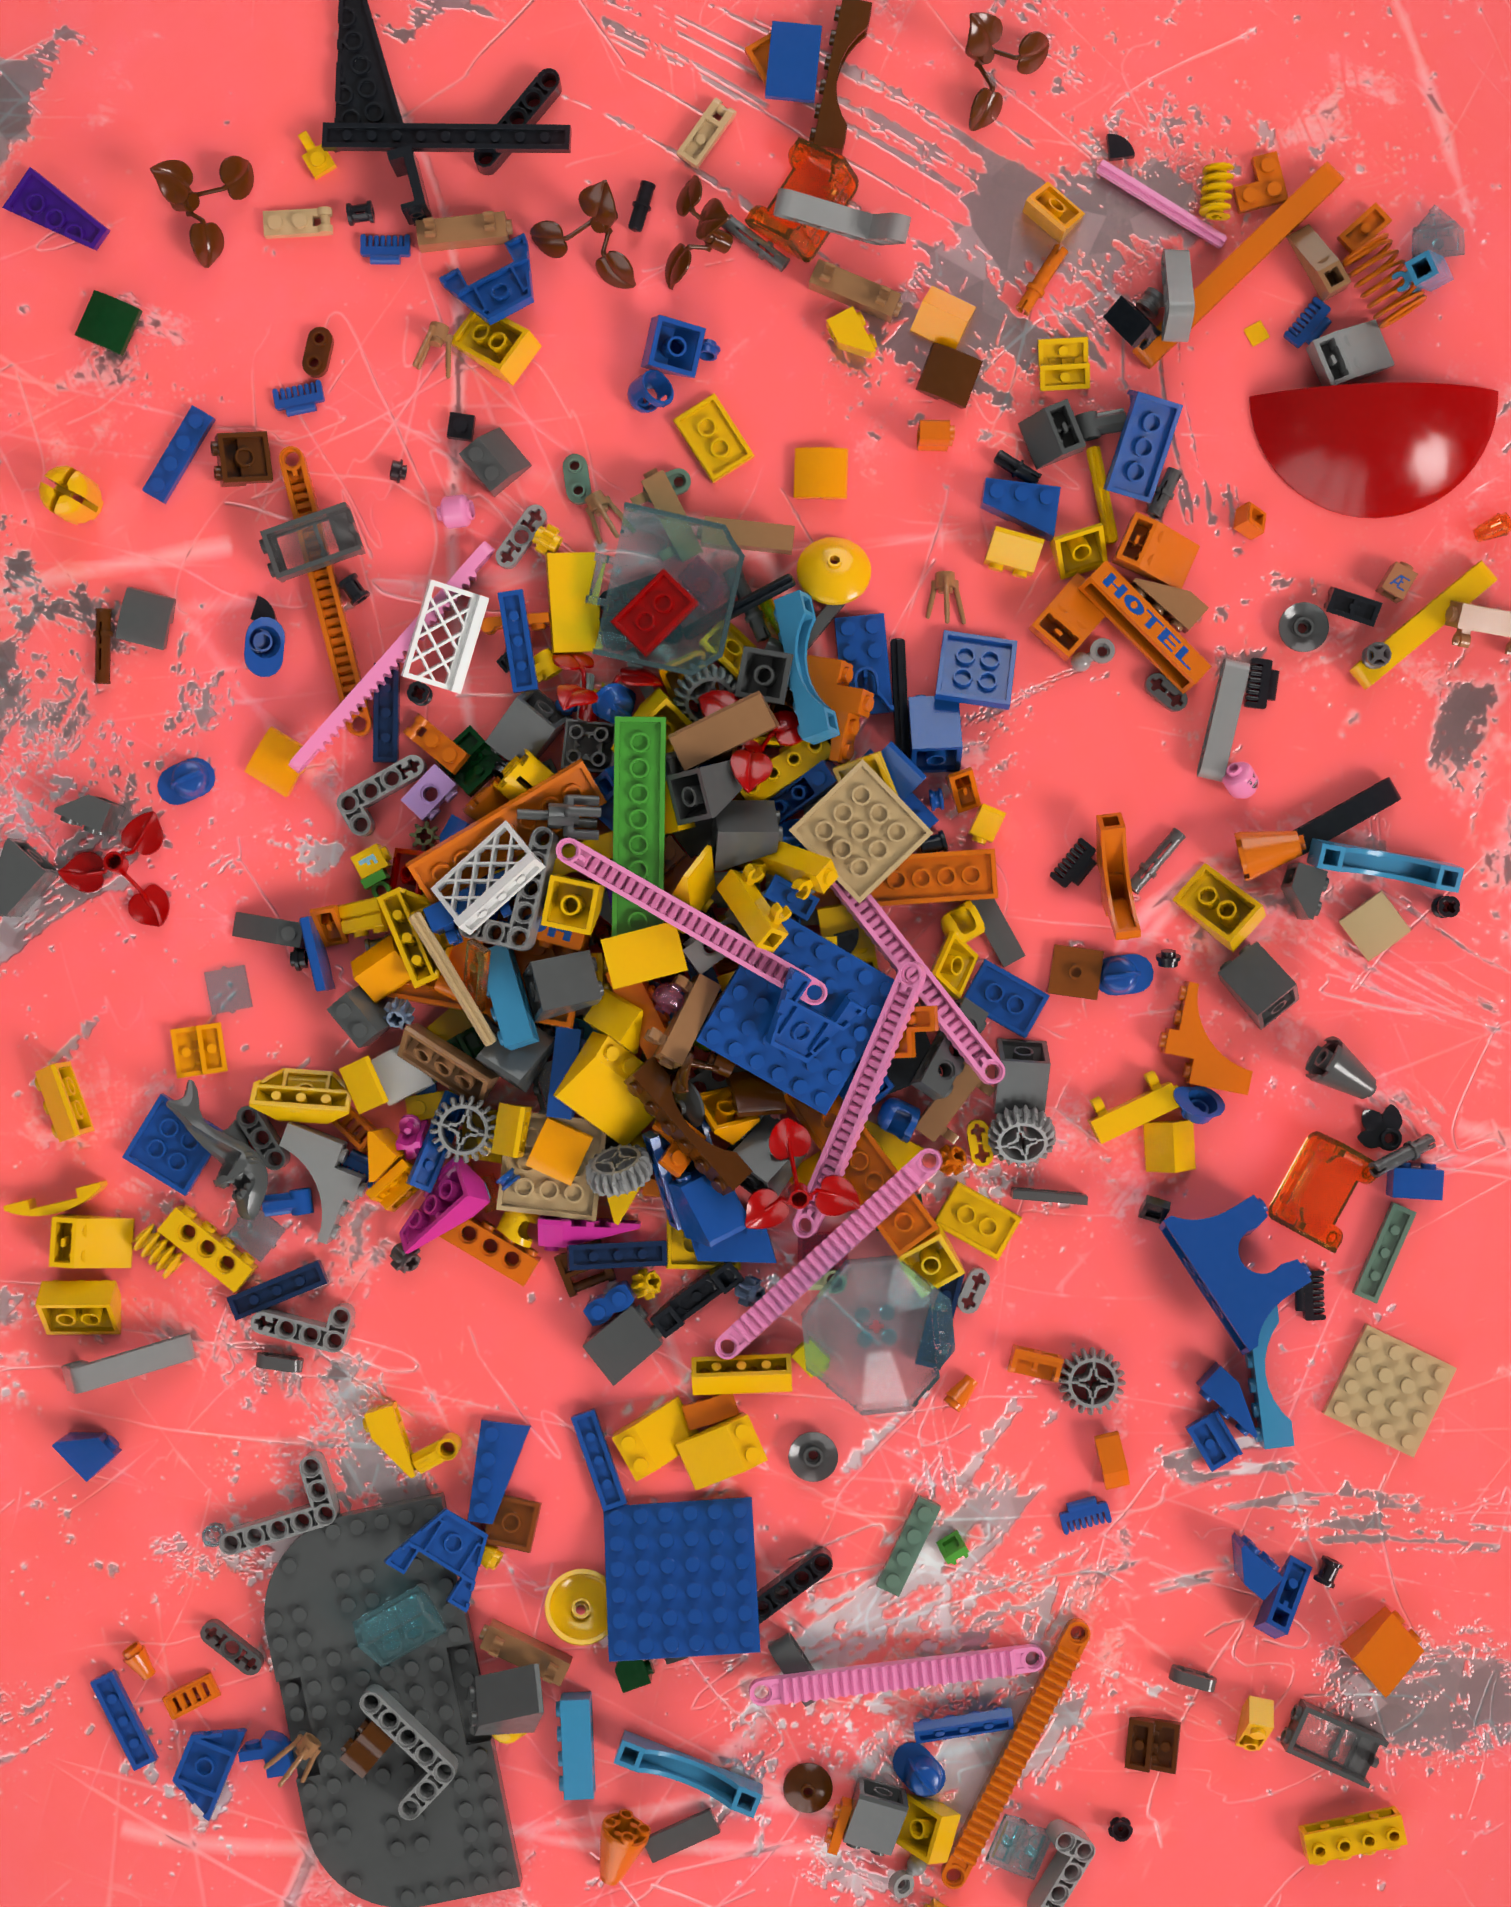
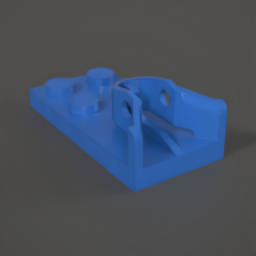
M1128 390L1127 394L1130 397L1131 404L1103 489L1151 503L1183 405L1139 391Z
M884 613L834 618L838 659L853 665V678L849 683V687L862 688L874 693V707L870 711V715L893 713L894 705L892 702Z

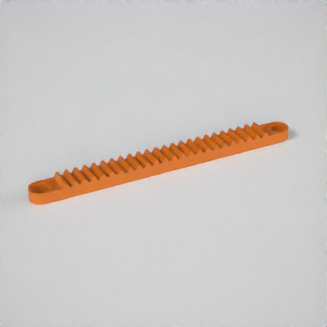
M294 446L284 448L280 452L279 463L293 518L297 519L320 511L304 453ZM291 453L298 454L299 461L295 466H289L286 463V458ZM322 523L317 524L325 550L331 555L324 526ZM313 526L297 531L304 562L308 563L322 558V551ZM332 564L307 574L341 703L362 678L344 611V604L341 600V593L336 580L337 577L334 572V565ZM367 699L365 700L366 707L358 708L360 714H352L351 716L353 721L357 717L364 718L366 721L365 728L361 731H356L353 728V722H345L348 731L358 737L368 735L373 727Z
M1073 1618L1066 1623L1014 1725V1729L1011 1730L951 1848L948 1861L942 1865L941 1877L946 1887L958 1889L966 1882L973 1866L976 1865L977 1858L981 1855V1850L990 1838L991 1831L994 1830L995 1823L999 1820L1000 1813L1003 1812L1009 1796L1012 1795L1013 1788L1017 1785V1780L1022 1775V1770L1025 1769L1032 1751L1035 1750L1036 1743L1039 1742L1045 1725L1048 1724L1054 1708L1058 1705V1700L1062 1697L1068 1680L1071 1679L1077 1663L1080 1662L1081 1655L1091 1636L1089 1626L1083 1619ZM1075 1626H1081L1084 1628V1634L1080 1638H1074L1071 1636V1629ZM950 1869L960 1871L961 1874L957 1880L947 1878L946 1875Z

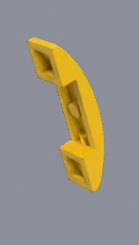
M105 1180L75 1188L76 1198L37 1207L36 1199L31 1198L5 1205L3 1208L6 1212L22 1216L56 1214L89 1201L98 1195L108 1183Z

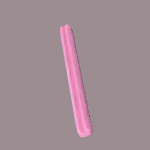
M1102 160L1096 169L1097 174L1211 245L1220 249L1226 242L1227 236L1106 160Z

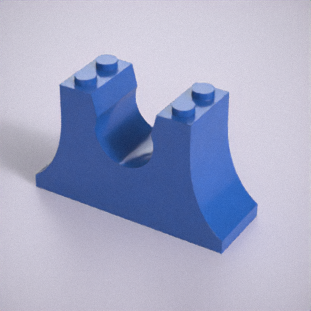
M1255 1195L1250 1196L1226 1212L1213 1217L1189 1220L1171 1215L1163 1220L1159 1226L1160 1231L1242 1355L1258 1346L1261 1328L1270 1312L1283 1299L1312 1281L1310 1278L1312 1275L1311 1271L1304 1262L1300 1263L1298 1259L1283 1263L1272 1272L1265 1274L1253 1272L1242 1263L1238 1252L1241 1238L1250 1235L1268 1217L1266 1204L1261 1198L1257 1199Z

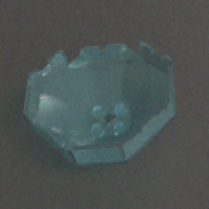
M897 1255L845 1260L801 1313L806 1370L821 1380L838 1397L849 1403L861 1416L913 1411L926 1391H929L939 1380L940 1373L938 1370L955 1351L951 1300ZM873 1320H878L879 1324H883V1328L879 1329V1333H874L873 1329H869V1325L873 1324Z

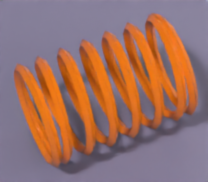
M1382 233L1367 241L1341 262L1343 267L1346 268L1377 247L1386 244L1371 259L1351 271L1348 276L1352 278L1373 263L1393 254L1379 268L1354 284V288H1359L1380 273L1399 265L1383 280L1360 295L1362 299L1393 281L1392 275L1399 272L1405 265V260H1395L1399 254L1398 249L1388 250L1393 242L1392 239L1388 238V233ZM1404 278L1380 297L1367 304L1366 308L1371 309L1384 299L1397 293V288L1405 283ZM1412 282V286L1374 314L1373 319H1378L1398 305L1414 297L1416 298L1381 321L1378 328L1383 329L1395 323L1424 303L1427 299V295H1424L1425 292L1422 290L1413 292L1416 286Z

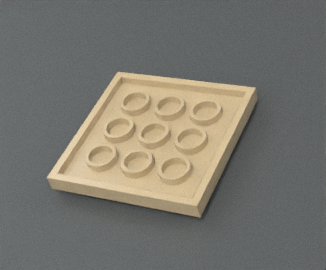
M863 759L789 829L808 851L832 859L839 876L836 880L859 904L933 834L927 825Z
M531 1112L524 1157L513 1158L504 1155L502 1157L500 1177L512 1167L515 1169L514 1174L521 1177L505 1191L502 1190V1185L499 1184L496 1210L596 1221L599 1194L593 1193L587 1184L585 1166L588 1165V1160L594 1158L595 1154H600L603 1149L605 1150L606 1134L584 1118L573 1117L571 1120L554 1118L593 1136V1140L573 1183L569 1186L525 1165L547 1119L546 1114Z
M1365 1323L1322 1413L1414 1458L1457 1368Z

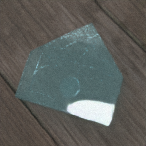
M1434 204L1419 225L1412 229V258L1427 250L1443 257L1465 255L1464 228Z

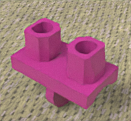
M412 1114L404 1115L400 1119V1133L395 1145L397 1150H404L406 1159L417 1158L429 1128L428 1119L420 1122V1119Z

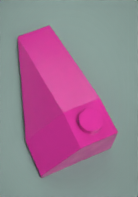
M453 1157L441 1168L432 1192L424 1193L423 1196L426 1199L419 1209L413 1210L400 1230L399 1235L404 1253L409 1254L474 1217L490 1202L484 1181L464 1163L461 1157L458 1162H454Z
M541 1215L538 1218V1246H544L546 1251H559V1248L567 1247V1245H576L640 1229L641 1221L622 1219L620 1224L616 1225L612 1218L597 1217L596 1221Z

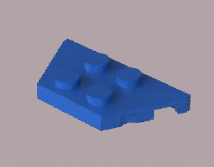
M245 1728L193 1732L190 1735L173 1777V1783L179 1790L185 1792L186 1798L192 1804L195 1803L204 1813L203 1817L208 1821L213 1815L247 1732Z

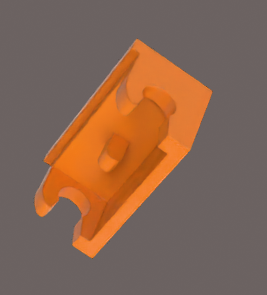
M1013 1344L1007 1372L1056 1383L1059 1382L1064 1358L1059 1354Z

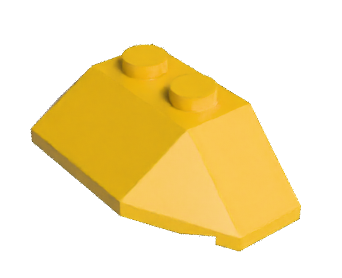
M401 887L377 897L414 988L416 989L438 979L441 972L409 921V917L416 912H421L423 917H426L423 909L431 905L427 897ZM434 933L449 958L454 945L449 944L445 933L441 935Z
M283 1068L262 1080L253 1082L249 1106L278 1121L329 1124L349 1114L352 1098L345 1082L333 1071Z

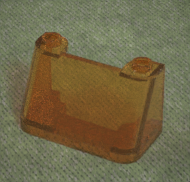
M798 137L788 152L789 163L793 169L780 188L794 190L848 206L858 190L859 180L845 156ZM777 194L768 208L756 205L749 211L745 222L752 230L804 262H810L816 256L830 234L828 231L774 216L773 212Z
M1319 1131L1312 1132L1303 1143L1268 1209L1269 1217L1325 1249L1336 1253L1342 1243L1343 1232L1335 1224L1358 1182L1367 1185L1376 1180L1369 1172V1169L1372 1168L1368 1167L1374 1160Z

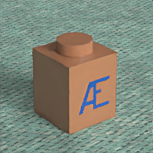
M1396 561L1390 565L1375 591L1397 604L1405 598L1418 573L1414 572V568L1408 563Z

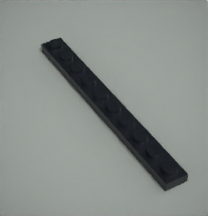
M323 122L322 148L324 151L386 152L387 150L411 145L414 152L571 153L572 128L571 125Z

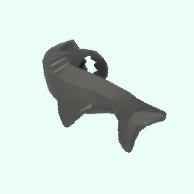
M188 1080L184 1096L178 1100H168L166 1106L183 1122L193 1137L222 1164L216 1180H213L215 1187L225 1189L232 1184L236 1189L233 1191L232 1198L235 1201L237 1213L245 1220H254L260 1210L268 1186V1173L265 1163L259 1154L249 1146L248 1138L239 1126L237 1119L223 1131L216 1130L204 1121L199 1108L198 1089L194 1081Z

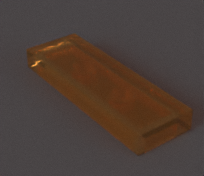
M473 938L467 941L463 983L479 1010L483 1012L486 1006L491 950Z

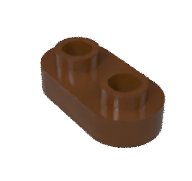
M324 327L312 329L308 334L302 366L304 371L312 378L323 377L328 371L334 338L330 331ZM318 336H324V340L321 343L316 342ZM313 360H318L316 367H311Z

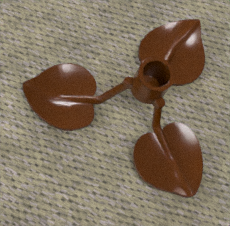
M985 12L969 14L970 28L965 53L976 61L974 66L979 69L989 85V89L982 88L973 100L969 118V130L971 131L979 130L993 123L999 116L1003 105L1002 95L999 92H994L995 85L982 65L991 63L994 55L997 54L1012 60H1018L1017 71L1027 75L1041 67L1049 51V40L1039 31L1030 32L1022 39L1018 49L1019 55L995 49L992 45L997 43L1002 36V22L998 17Z
M229 156L222 161L219 169L220 179L225 185L193 192L189 187L193 182V173L185 162L180 160L159 162L152 166L150 171L155 177L162 195L170 202L172 208L178 212H186L187 217H193L200 222L192 224L189 231V239L193 252L204 268H209L223 251L224 236L216 223H206L204 218L193 211L199 207V197L228 190L229 196L233 200H241L247 197L254 183L252 165L249 160L240 156Z
M693 175L682 188L677 199L676 210L678 215L685 217L690 212L699 220L696 237L699 240H703L705 245L688 244L685 247L684 244L679 243L672 250L665 267L666 282L671 290L688 271L692 258L691 250L697 249L710 252L714 249L725 254L730 250L733 243V236L719 229L731 219L719 199H710L703 207L701 214L696 212L694 206L700 202L703 189L701 180L696 175Z
M607 180L588 186L580 192L578 198L580 207L587 216L592 218L570 234L563 236L561 226L548 220L540 221L531 228L530 235L538 248L549 257L561 258L568 251L565 241L570 240L591 225L596 233H605L601 249L602 257L598 258L595 262L596 270L600 277L606 283L616 288L629 289L637 285L632 265L627 257L618 251L606 252L610 235L613 232L610 227L618 219L615 201Z
M723 991L717 994L705 1021L707 1020L708 1016L710 1015L711 1011L713 1010L715 1004L717 1003ZM691 1047L684 1063L676 1071L671 1090L678 1094L689 1092L688 1077L691 1066L711 1070L728 1078L734 1069L735 1063L716 1052H710L706 1061L695 1059L693 1054L694 1047Z

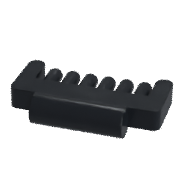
M1252 658L1250 663L1256 665H1250V669L1261 672L1250 671L1249 675L1260 678L1249 677L1248 681L1260 684L1248 683L1247 687L1259 689V691L1251 689L1246 691L1247 694L1258 695V697L1247 695L1245 699L1248 701L1244 703V707L1264 710L1267 706V700H1276L1280 671L1272 670V660Z
M1079 838V844L1075 843L1074 848L1070 849L1074 856L1067 853L1066 857L1068 859L1063 858V863H1058V866L1063 871L1056 867L1054 868L1055 872L1050 873V877L1063 888H1066L1071 882L1079 886L1097 864L1091 858L1096 849L1083 838Z
M1320 1269L1310 1270L1312 1281L1295 1292V1311H1303V1318L1306 1321L1325 1320L1326 1315L1322 1314L1325 1312V1309L1314 1308L1323 1307L1325 1303L1313 1302L1325 1299L1323 1295L1313 1296L1314 1294H1324L1323 1289H1313L1323 1288V1283L1313 1282H1323L1324 1278L1312 1277L1323 1276L1325 1272Z

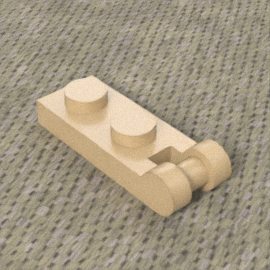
M717 97L713 99L676 152L679 158L695 169L699 168L737 114V111L731 107L728 109L722 105L723 102ZM719 114L722 118L718 121L713 116Z
M322 206L313 209L263 211L264 237L266 239L333 235V225L330 223V218L333 217L332 208ZM314 219H320L321 224L315 226Z

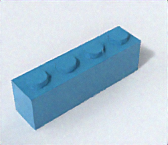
M493 946L478 951L480 959L477 960V965L480 973L484 974L486 979L484 990L487 997L491 998L493 1004L490 1011L493 1020L498 1022L500 1031H497V1036L500 1044L512 1051L539 1042V1036L514 950Z
M592 1691L564 1692L561 1695L560 1701H556V1717L561 1719V1726H557V1742H562V1751H558V1766H563V1776H559V1791H564V1800L594 1799L596 1781Z

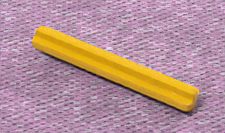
M1091 446L1087 448L1086 453L1100 523L1102 522L1105 543L1113 544L1118 541V534L1109 491L1103 489L1106 482V474L1099 446Z

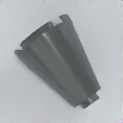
M1335 1036L1328 1037L1324 1040L1327 1043L1323 1047L1318 1045L1314 1049L1305 1067L1309 1071V1074L1305 1075L1311 1081L1360 1099L1371 1097L1377 1089L1375 1077L1339 1038Z

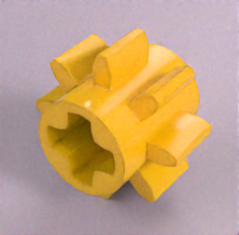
M548 524L546 528L540 526L532 539V542L536 544V551L544 556L548 552L556 553L563 540L559 536V529L551 524Z
M644 1268L638 1270V1274L631 1277L633 1279L631 1289L637 1295V1298L644 1296L646 1300L655 1298V1294L661 1292V1279L655 1270L648 1272V1269Z

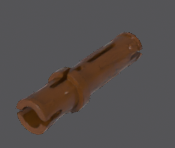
M96 608V631H93V636L96 637L94 683L111 684V637H114V632L111 631L112 609Z

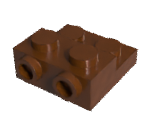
M267 431L216 434L214 441L210 443L212 456H217L218 466H214L215 481H220L221 487L246 486L247 484L273 482Z

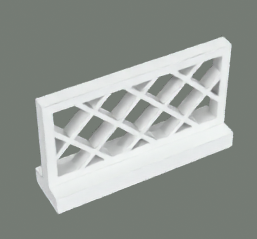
M429 579L401 676L461 694L489 598ZM434 586L443 588L447 596L446 599L435 604L432 598ZM449 591L456 592V593L453 594V595H450ZM460 595L470 597L467 607L458 611L453 599ZM450 602L455 614L443 620L438 607ZM434 610L440 622L428 628L424 619L426 614ZM458 618L461 624L460 631L451 635L446 623ZM442 626L448 638L436 644L430 632ZM427 634L433 646L421 652L417 643L419 638ZM451 642L454 648L453 654L444 659L439 647ZM435 650L441 662L429 668L423 656ZM420 658L425 671L418 675L409 673L411 663ZM441 666H444L447 672L444 683L436 681L432 674V671ZM428 674L430 679L425 678L423 676Z
M505 820L430 889L453 917L455 924L461 930L471 935L546 866L535 856L514 828ZM508 831L510 833L509 844L499 845L500 836ZM485 850H492L490 862H480L481 854ZM498 850H508L506 862H496ZM514 850H524L526 855L518 862H512ZM466 867H473L471 879H461L462 871ZM479 867H489L487 879H477ZM495 867H505V874L500 879H494ZM447 884H454L452 896H444L440 891ZM460 884H470L468 896H458ZM476 884H486V891L481 896H475ZM457 901H467V908L458 915L456 912Z

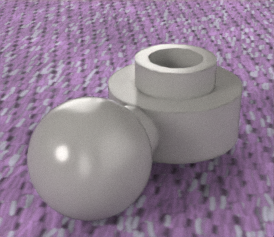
M1099 638L1092 643L1090 652L1074 654L1071 659V665L1074 670L1083 672L1090 667L1093 661L1098 664L1108 663L1114 657L1115 646L1109 639ZM1100 647H1104L1107 650V654L1100 656L1097 650Z
M912 1855L907 1861L906 1871L898 1870L890 1877L888 1882L889 1891L897 1898L907 1897L914 1888L913 1877L920 1876L925 1872L926 1863Z

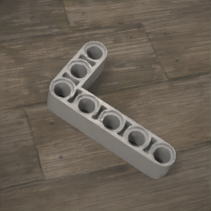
M784 188L778 189L773 212L774 216L879 246L906 244L911 223V217L893 212L871 214Z
M538 827L531 834L528 847L537 858H543L546 867L517 892L510 924L488 919L471 935L458 928L462 936L474 941L518 951H529L534 947L545 905L550 875H552L556 859V846L559 842V837L554 831L547 827ZM549 834V843L542 846L540 843L542 836ZM537 883V892L534 895H529V887ZM531 908V917L528 920H524L522 917L524 910ZM500 927L502 931L501 936L494 940L493 931ZM520 933H525V942L518 945L517 936Z
M187 1333L95 1361L79 1360L62 1365L61 1369L67 1391L79 1394L195 1359L196 1355L191 1335Z
M311 1451L299 1464V1471L309 1504L229 1528L219 1540L220 1550L224 1554L233 1555L332 1524L340 1514L341 1508L324 1454L319 1451ZM308 1459L315 1460L318 1464V1469H311L307 1464ZM315 1483L324 1485L325 1493L316 1491ZM322 1507H329L333 1515L330 1517L325 1516L322 1512ZM298 1515H306L309 1523L304 1524L300 1522ZM275 1522H282L285 1526V1531H279L275 1527ZM251 1529H258L261 1533V1538H255L251 1533ZM228 1536L235 1537L238 1545H231L228 1541Z
M372 1684L366 1688L360 1698L359 1705L361 1710L425 1770L404 1793L398 1807L399 1815L403 1819L414 1820L453 1780L458 1769V1759L382 1686ZM374 1695L378 1699V1703L369 1702L367 1696ZM385 1713H393L397 1719L394 1721L389 1720ZM404 1730H411L415 1737L409 1738L405 1736ZM429 1747L433 1754L426 1755L422 1748ZM440 1765H448L451 1771L444 1772ZM423 1783L432 1784L434 1789H425ZM413 1801L417 1807L410 1808L406 1802Z

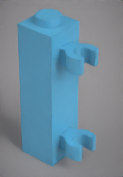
M1430 250L1405 262L1407 272L1399 271L1392 275L1393 280L1399 277H1403L1405 280L1404 285L1397 288L1398 292L1408 290L1412 282L1416 286L1413 292L1421 289L1432 292L1454 280L1445 258Z

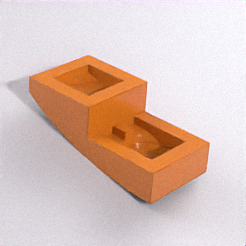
M717 1394L681 1406L688 1430L704 1427L739 1415L733 1394Z

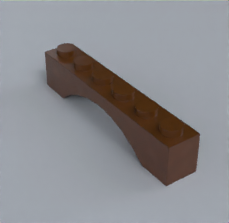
M842 0L841 6H836L834 21H837L838 24L836 30H831L829 45L833 46L831 55H826L824 70H828L827 78L821 79L819 94H822L823 97L822 102L816 104L814 118L818 119L817 127L811 128L809 143H813V153L842 158L847 135V123L842 116L837 99V81L848 55L857 44L867 37L872 2Z
M654 1057L643 1062L624 1080L628 1091L644 1104L646 1112L654 1116L661 1124L662 1130L677 1142L680 1151L691 1158L695 1168L711 1181V1186L715 1191L724 1196L734 1191L753 1172L737 1152L724 1150L710 1144L687 1124L675 1103L671 1090L670 1075Z

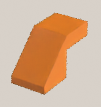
M1113 1431L1094 1436L1105 1489L1109 1490L1130 1485L1128 1467L1119 1432Z

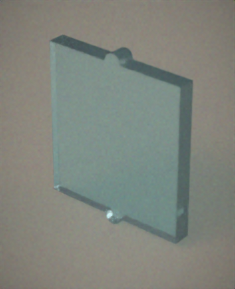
M245 965L230 968L223 966L219 970L204 972L212 1015L225 1012L233 1014L236 1010L253 1007Z
M260 1209L254 1220H245L239 1216L237 1223L227 1236L261 1262L271 1249L276 1248L277 1241L287 1229L270 1216L265 1217L263 1210Z

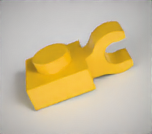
M306 130L298 135L307 150V153L302 155V158L316 180L337 168L328 151L323 150L322 143L316 147Z

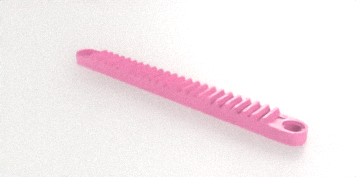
M484 541L446 584L460 589H470V581H477L476 573L493 555L495 549ZM443 588L433 598L435 604L447 598ZM449 591L450 595H453V594L456 593V592ZM457 598L453 599L454 603L457 604ZM450 602L438 607L442 618L445 617L444 610L451 611ZM434 610L425 616L424 621L428 628L438 623V617ZM418 616L295 754L288 764L297 773L302 772L319 752L326 753L325 745L334 744L331 738L340 737L338 730L347 729L345 722H353L352 714H360L358 708L366 707L365 700L373 699L371 693L379 692V684L385 686L384 678H392V669L398 671L397 663L405 662L404 655H407ZM425 636L419 638V640L424 641Z
M564 838L558 842L556 855L559 860L780 988H783L790 967L798 970L812 980L800 999L810 1005H819L825 1001L828 994L827 987L817 978L772 952L756 947L751 940L583 843L572 838ZM568 843L576 847V854L572 858H566L562 854L563 846ZM812 985H818L822 989V996L818 1000H812L807 995V990Z
M836 880L829 888L834 891L835 896L845 905L847 911L852 914L853 919L858 922L860 928L871 939V942L877 946L878 951L883 954L884 959L890 963L891 968L896 971V974L906 962H919L926 969V980L918 996V1001L921 1003V1006L937 1005L938 1026L941 1032L946 1035V1038L951 1041L952 1046L958 1050L959 1055L964 1058V1061L985 1084L991 1085L1001 1082L1005 1076L1003 1063L872 895L869 894L859 904ZM914 967L907 970L908 980L914 982L918 978L917 970ZM991 1064L998 1069V1075L994 1079L988 1078L985 1074L986 1067Z
M919 962L904 963L896 975L807 1186L809 1193L815 1188H821V1181L824 1177L829 1175L844 1176L845 1174L844 1170L849 1165V1159L853 1156L852 1152L857 1146L856 1142L861 1137L860 1133L864 1130V1123L868 1120L867 1116L872 1111L871 1107L876 1101L875 1097L879 1094V1088L884 1083L883 1079L887 1075V1069L891 1066L895 1050L899 1047V1041L903 1038V1032L907 1028L906 1024L911 1019L910 1015L915 1009L914 1006L919 1000L918 996L926 980V969ZM911 967H914L918 972V978L914 982L908 980L906 975L907 970ZM817 1193L805 1208L797 1210L793 1219V1230L801 1238H809L817 1234L825 1218V1215L815 1205ZM803 1218H807L811 1222L812 1227L809 1232L804 1231L801 1227Z
M933 1148L923 1149L903 1166L901 1170L860 1206V1209L852 1213L811 1253L718 1337L714 1346L717 1355L727 1360L734 1358L940 1169L943 1162L940 1152ZM927 1153H931L936 1157V1165L932 1168L925 1167L922 1162L924 1155ZM725 1339H729L734 1343V1351L728 1354L722 1350L721 1345Z
M1025 1644L759 1677L750 1683L748 1692L752 1702L758 1706L787 1705L788 1703H798L800 1701L827 1700L831 1697L835 1699L839 1696L867 1695L868 1693L875 1694L879 1691L907 1690L908 1688L915 1689L919 1686L955 1684L959 1681L995 1679L996 1677L1003 1678L1007 1675L1015 1676L1016 1674L1031 1673L1043 1668L1045 1655L1037 1645ZM1029 1652L1038 1653V1661L1035 1664L1026 1663V1655ZM760 1685L766 1686L768 1688L767 1696L764 1698L756 1697L754 1694L756 1687Z

